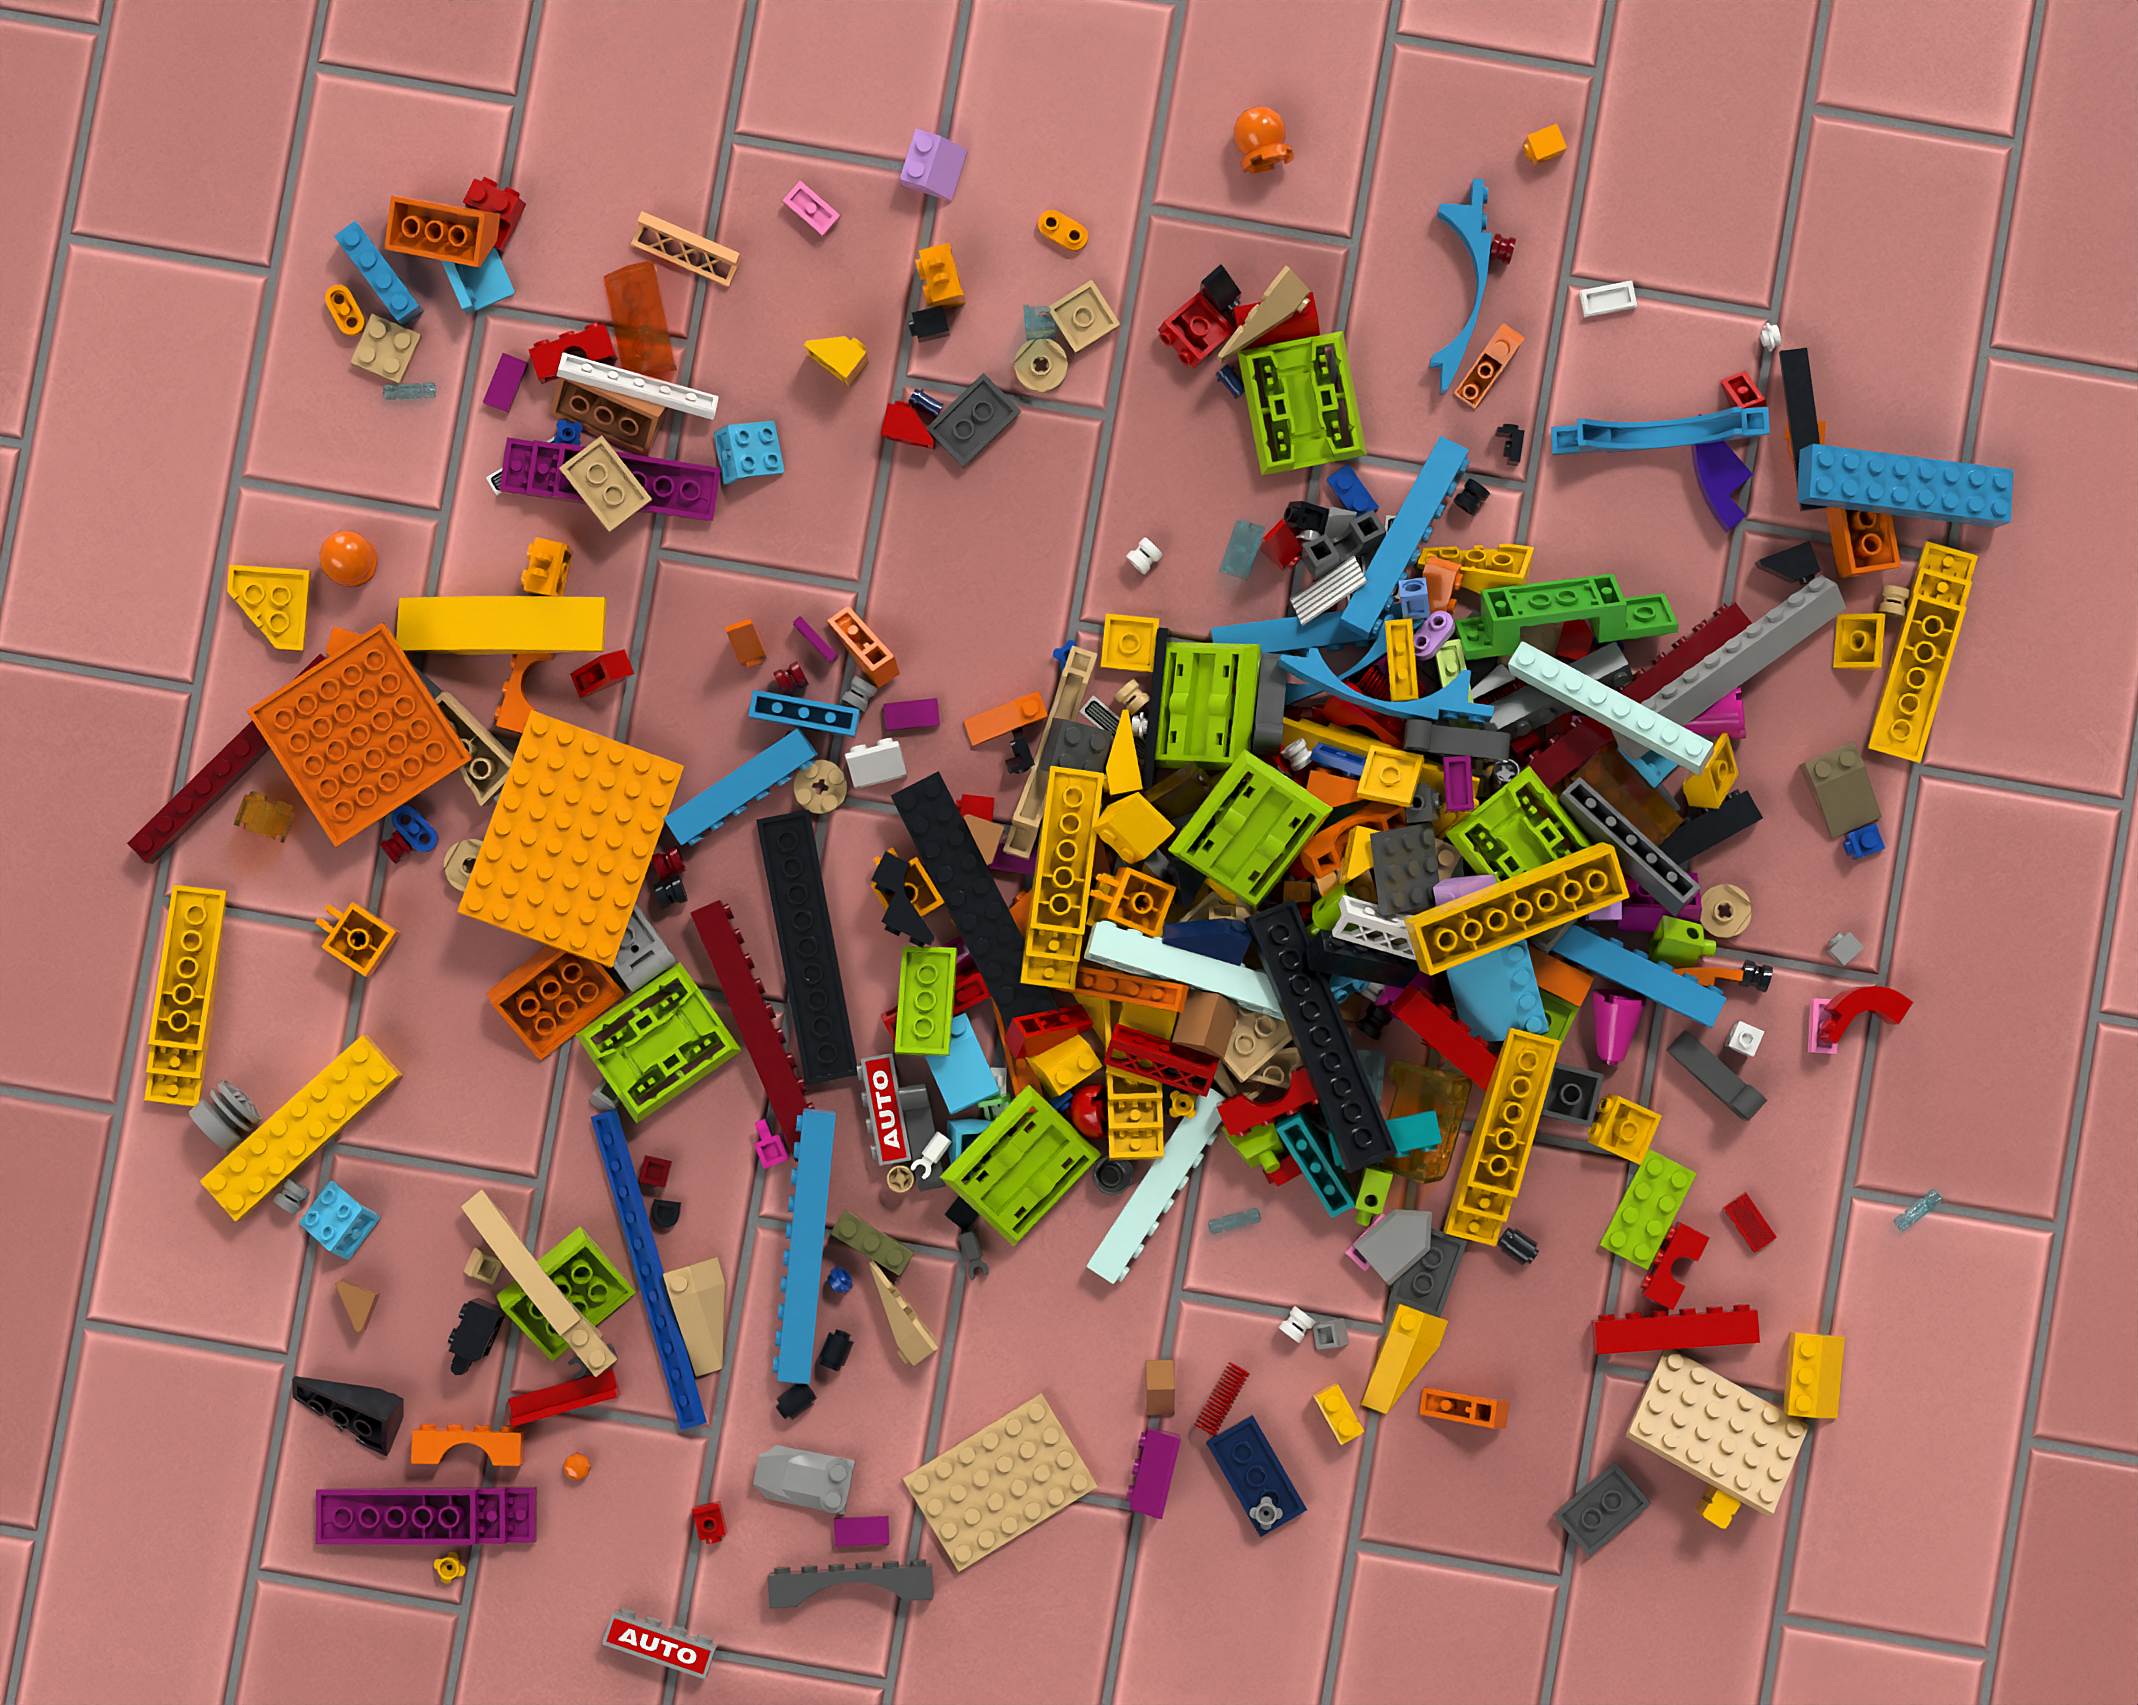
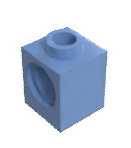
M1426 577L1400 580L1399 589L1403 619L1430 617Z

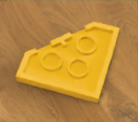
M229 565L227 592L266 635L274 647L278 650L305 651L311 571Z

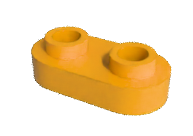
M1055 210L1045 211L1039 217L1038 228L1044 237L1073 252L1080 251L1086 246L1088 233L1081 224ZM1049 219H1054L1057 224L1054 227H1049L1046 222ZM1077 232L1080 237L1074 241L1070 239V234Z
M343 285L330 287L325 294V302L339 329L347 336L360 335L366 327V320L352 293ZM338 296H344L342 304H336ZM356 319L357 325L353 328L349 327V321Z

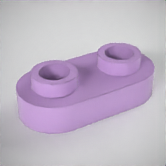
M1445 611L1432 613L1413 635L1416 659L1424 661L1434 657L1453 634L1455 623L1449 613ZM1438 621H1443L1442 625L1436 626ZM1426 641L1424 646H1418L1420 642Z

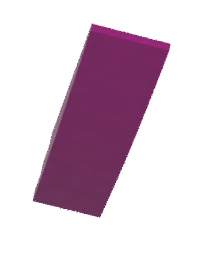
M507 437L499 491L586 504L559 470L563 464L586 447ZM616 452L652 498V501L638 512L713 521L721 468Z
M537 1487L316 1489V1544L476 1545L505 1544L507 1542L534 1543L537 1541Z

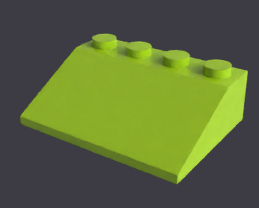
M581 1226L537 1261L568 1300L594 1326L598 1325L636 1293L625 1277ZM516 1280L496 1295L502 1310L552 1362L570 1348V1345L556 1332Z

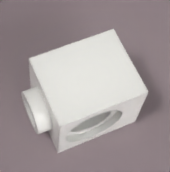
M1734 1021L1724 1046L1748 1057H1754L1764 1031L1744 1022Z

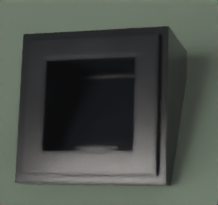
M959 1196L944 1215L966 1231L979 1214Z

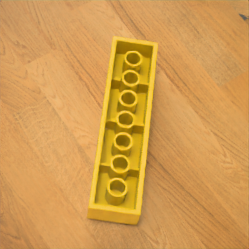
M1601 842L1406 918L1404 923L1420 971L1431 976L1627 899L1630 896L1614 846Z
M361 1035L203 1177L200 1182L235 1222L242 1221L279 1188L288 1177H291L403 1076L402 1073L368 1035Z

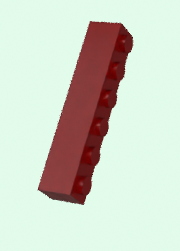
M1410 983L1389 1008L1486 1092L1500 1053L1496 1051L1495 1054H1492L1488 1050L1490 1044L1480 1035H1477L1476 1038L1470 1035L1471 1028L1460 1018L1455 1022L1450 1017L1453 1012L1441 1002L1438 1005L1434 1004L1431 1001L1434 996L1423 986L1417 989Z
M1750 1304L1733 1305L1734 1310L1723 1311V1306L1706 1307V1312L1696 1313V1308L1679 1309V1314L1669 1315L1668 1310L1652 1311V1316L1643 1317L1641 1312L1625 1313V1318H1615L1614 1314L1598 1315V1320H1591L1594 1353L1598 1355L1760 1343L1758 1310L1750 1309Z

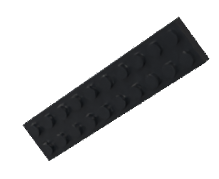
M938 771L890 795L1007 1027L1009 1028L1012 1018L1044 1011L1049 1013L1050 1010L1060 1012L1048 987L1020 983L1025 940L940 772Z
M810 810L756 819L805 1084L858 1075L857 1059Z
M1289 900L1245 918V923L1347 1173H1352L1398 1153L1325 973L1309 970L1305 948L1311 942V939L1295 900Z

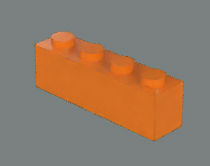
M1527 939L1526 942L1538 988L1577 1007H1581L1594 980L1593 977L1588 975L1589 970L1576 963L1572 967L1564 963L1565 957L1552 951L1548 955L1540 951L1538 947Z

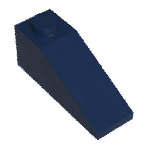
M1218 918L1167 923L1163 926V944L1237 966L1241 965L1251 942L1248 927L1240 920Z

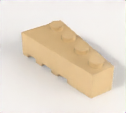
M442 692L435 701L473 758L459 769L468 787L475 794L481 807L489 806L494 797L501 793L514 756L450 692Z

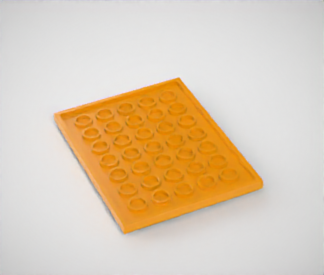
M531 710L457 913L612 968L665 822L663 818L667 816L684 766Z

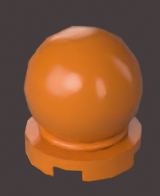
M1255 106L1243 111L1236 120L1234 142L1238 150L1246 155L1240 161L1243 173L1248 170L1250 174L1274 170L1273 164L1284 160L1285 164H1288L1294 159L1292 146L1283 144L1286 138L1285 123L1281 116L1269 107Z
M350 530L338 531L328 536L323 542L319 552L320 565L323 572L337 584L346 587H359L367 583L375 575L378 554L373 544L359 533Z

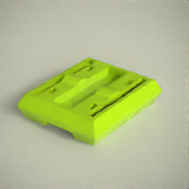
M1343 331L1237 352L1261 476L1367 455ZM1328 347L1333 349L1341 387L1340 393L1335 392L1334 383H1331L1325 348ZM1259 361L1267 407L1261 408L1257 381L1254 378L1253 362ZM1318 361L1325 362L1326 367H1322L1321 372L1319 371ZM1263 372L1271 373V378H1267L1266 383ZM1343 399L1351 442V447L1344 448L1337 414L1339 409L1337 400ZM1263 414H1269L1278 458L1276 462H1272L1270 448L1267 444L1268 437ZM1331 427L1333 429L1338 428L1339 433L1334 434V438H1332ZM1277 437L1284 440V444H1280L1279 449L1276 441Z
M1168 643L1166 647L1155 755L1157 768L1181 769L1190 762H1193L1199 769L1223 771L1234 763L1243 749L1252 754L1262 655L1259 644ZM1229 669V676L1227 678L1226 671ZM1234 670L1237 672L1235 679H1233ZM1233 684L1237 685L1236 694L1232 693ZM1229 722H1233L1232 731L1228 729ZM1221 736H1222V745L1219 744V738H1220ZM1227 737L1231 739L1230 744L1228 746H1226Z
M1243 749L1169 847L1168 851L1257 909L1326 820L1333 808L1269 764ZM1247 771L1254 774L1247 778V784L1241 786L1239 794L1235 799L1231 796L1228 797ZM1251 786L1252 788H1254V790L1249 795V797H1247L1246 792L1248 790V787ZM1214 815L1216 825L1213 829L1209 828L1206 833L1207 837L1200 840L1199 847L1195 851L1191 848V845ZM1297 817L1300 821L1294 828L1292 823L1294 818ZM1208 839L1214 842L1212 845L1206 846ZM1254 870L1259 872V875L1253 881L1252 875Z
M1527 766L1445 833L1477 875L1495 874L1496 883L1501 882L1500 876L1506 880L1562 858L1561 856L1572 854L1562 844L1561 840L1564 837L1558 831L1559 828L1577 851L1593 846L1530 766ZM1524 785L1528 788L1555 821L1554 824L1549 818H1542L1539 815L1538 810L1531 805L1529 799L1520 791V788ZM1520 803L1528 804L1530 808L1527 812L1523 810ZM1465 833L1471 837L1496 870L1495 873L1485 862L1479 852H1474V845L1466 837ZM1476 838L1484 839L1487 842L1483 848Z
M681 962L575 1034L636 1123L645 1119L742 1051ZM677 980L680 982L682 987L652 1008L648 1007L643 1012L640 1011L638 1006L651 997L653 998ZM672 997L674 1001L678 1000L670 1007H668L669 1002L667 1001V999ZM633 1011L635 1017L628 1021L626 1026L597 1045L593 1038ZM614 1036H616L618 1040L622 1038L621 1041L612 1046L613 1041L611 1040V1038H613ZM722 1042L724 1048L686 1075L681 1069ZM704 1043V1045H705L706 1047H707V1046H710V1047H708L706 1050H704L703 1052L700 1053V1051H701V1048L699 1047L700 1044ZM675 1073L679 1077V1080L660 1091L654 1098L647 1100L642 1105H639L636 1101ZM648 1082L650 1086L654 1084V1086L644 1092V1083Z
M1028 1084L947 1168L940 1178L1009 1243L1015 1246L1102 1154ZM1034 1106L1037 1110L1031 1115L1027 1111ZM1023 1115L1026 1119L1024 1124L1019 1121L1023 1117ZM1032 1121L1035 1125L1027 1132L1024 1128ZM1015 1125L1018 1129L1010 1137L1006 1132ZM989 1152L992 1157L984 1164L980 1160ZM1069 1157L1073 1159L1067 1167H1062V1164ZM975 1165L979 1168L976 1173L972 1170ZM985 1170L988 1174L980 1181L977 1177ZM968 1174L970 1180L964 1184L961 1180ZM1023 1206L1025 1211L1016 1217L1015 1213Z

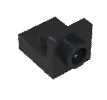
M1503 424L1502 427H1497L1495 436L1510 438V441H1505L1503 457H1508L1507 465L1518 466L1521 460L1525 430H1518L1519 426L1514 424Z
M1304 501L1289 502L1284 512V520L1289 529L1313 530L1320 535H1324L1329 509Z
M1022 728L1012 731L1014 740L1010 741L1015 757L1005 761L1010 774L1026 772L1031 766L1035 765Z

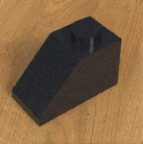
M1221 264L1201 281L1199 291L1221 314L1225 311L1231 313L1234 307L1240 305L1241 291Z
M1810 541L1755 562L1758 569L1789 583L1799 581L1800 585L1815 579L1814 575L1821 571Z

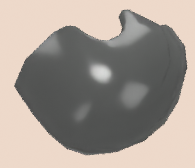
M1105 1155L1094 1166V1185L1102 1193L1108 1195L1121 1194L1133 1182L1134 1166L1129 1160H1109V1155Z

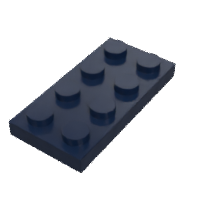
M1253 1414L1206 1441L1260 1537L1307 1511L1306 1506ZM1263 1497H1270L1272 1504L1276 1508H1280L1283 1513L1282 1517L1276 1519L1268 1530L1262 1529L1258 1520L1250 1516L1251 1508L1257 1507ZM1264 1511L1263 1514H1264L1265 1516H1267V1515L1269 1514V1512H1268V1511Z

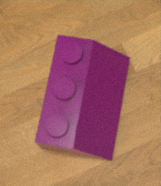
M1621 870L1630 897L1622 900V919L1616 921L1617 931L1655 932L1663 916L1700 924L1702 914L1700 889L1693 900L1675 917L1624 870ZM1686 872L1699 884L1697 873Z
M1148 1427L1147 1433L1141 1432L1138 1448L1143 1449L1141 1459L1135 1458L1132 1475H1136L1134 1486L1129 1485L1126 1495V1501L1130 1502L1129 1508L1131 1510L1158 1519L1163 1518L1181 1441L1180 1434Z

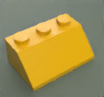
M1790 1331L1783 1404L1785 1414L1811 1418H1838L1845 1337Z

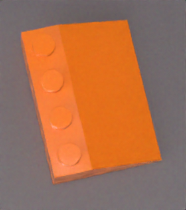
M548 945L486 992L494 1008L540 1061L626 995L604 965Z

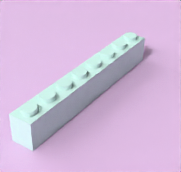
M1523 641L1508 663L1509 672L1513 676L1699 776L1714 754L1712 742Z
M1109 921L1097 922L1091 929L1084 959L1145 978L1189 986L1188 990L1220 994L1239 1007L1285 1021L1267 974L1263 969H1256L1254 971L1246 968V965L1243 963L1237 966L1162 943L1161 937H1153L1151 939L1142 936L1143 933L1135 929H1127L1126 931L1116 928L1117 925Z
M1212 1088L1209 1089L1207 1097L1197 1096V1100L1194 1102L1196 1115L1191 1119L1186 1116L1182 1118L1164 1146V1158L1154 1161L1086 1267L1112 1284L1116 1280L1122 1282L1130 1269L1126 1266L1130 1258L1137 1259L1144 1248V1245L1141 1244L1146 1234L1151 1237L1159 1225V1222L1156 1221L1161 1211L1166 1214L1173 1204L1174 1200L1170 1197L1176 1189L1181 1191L1187 1183L1189 1177L1186 1176L1189 1168L1192 1166L1196 1169L1204 1156L1200 1153L1205 1144L1211 1146L1219 1134L1215 1129L1222 1119L1216 1104L1227 1098Z

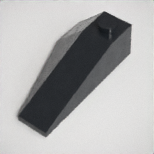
M298 1376L292 1379L293 1398L319 1416L325 1414L336 1423L335 1427L340 1431H343L344 1428L357 1436L356 1442L385 1456L389 1454L404 1417L403 1398L380 1388Z

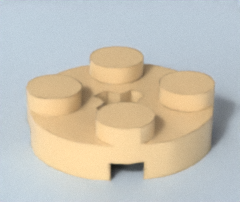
M1033 339L1023 344L1018 350L1014 368L1017 379L1025 388L1043 394L1061 385L1067 374L1068 363L1066 354L1059 344L1050 339ZM1037 359L1039 361L1047 360V370L1045 372L1042 370L1037 372L1035 370L1036 364L1034 362Z
M816 760L815 764L803 772L799 770L795 777L794 793L796 799L804 809L810 810L811 813L827 814L834 811L843 804L847 796L848 783L845 775L832 762ZM825 780L824 784L828 786V790L822 791L821 795L816 794L817 789L813 788L814 783Z
M477 839L463 840L454 844L448 850L444 859V869L449 883L456 889L465 892L471 873L466 872L468 867L464 864L466 861H472L473 858L477 859L483 841Z
M1720 884L1709 888L1702 894L1700 924L1708 934L1714 937L1729 938L1742 933L1747 928L1752 912L1750 900L1743 890L1734 885ZM1729 905L1730 917H1719L1718 906Z

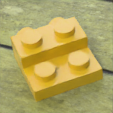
M1608 1093L1607 1097H1603L1598 1104L1600 1114L1597 1121L1593 1122L1592 1127L1588 1128L1587 1135L1590 1137L1588 1143L1642 1165L1662 1115L1620 1096Z

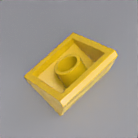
M1885 614L1837 615L1833 668L1876 671L1881 668Z

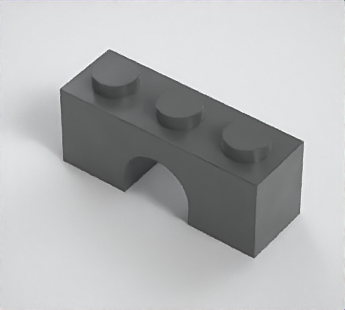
M1371 510L1350 521L1349 527L1339 536L1329 539L1327 534H1324L1304 544L1301 559L1314 580H1316L1352 556H1355L1357 559L1379 548L1387 531L1374 510Z

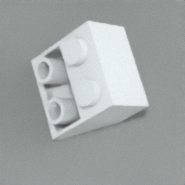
M892 738L876 741L877 746L867 748L864 744L850 748L851 753H847L845 756L855 789L908 776L898 741L893 742Z

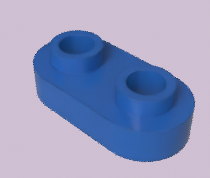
M400 806L393 812V826L416 850L430 852L436 848L439 841L437 831L416 809L410 806ZM405 815H410L411 822L405 825L402 819ZM424 834H428L430 837L427 844L421 842V837Z

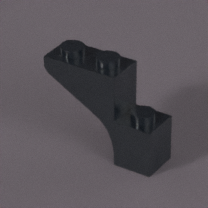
M885 851L871 879L872 882L876 883L875 889L887 895L891 891L895 892L881 921L886 924L884 930L896 936H899L901 932L911 936L909 942L921 948H924L925 944L931 946L934 941V935L908 899L905 891V879L911 863Z

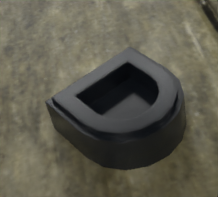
M654 1199L652 1210L654 1222L663 1228L675 1225L680 1217L682 1202Z

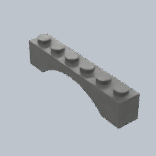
M926 1559L910 1560V1565H899V1561L882 1562L883 1566L872 1567L871 1562L855 1563L856 1568H845L844 1564H830L828 1569L820 1570L817 1569V1565L801 1566V1571H790V1567H776L774 1572L768 1574L769 1609L797 1607L807 1597L817 1591L834 1584L861 1582L881 1586L894 1592L905 1601L932 1600L934 1597L932 1563L926 1564Z

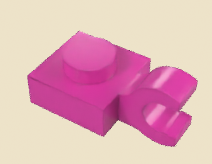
M766 1118L755 1122L761 1141L754 1143L763 1168L766 1169L790 1159L780 1133L772 1136Z

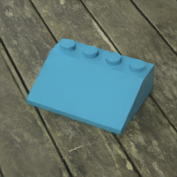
M1526 938L1446 969L1458 1018L1471 1028L1469 1034L1474 1038L1480 1035L1487 1042L1504 1041L1509 1027L1537 1035L1549 1032Z

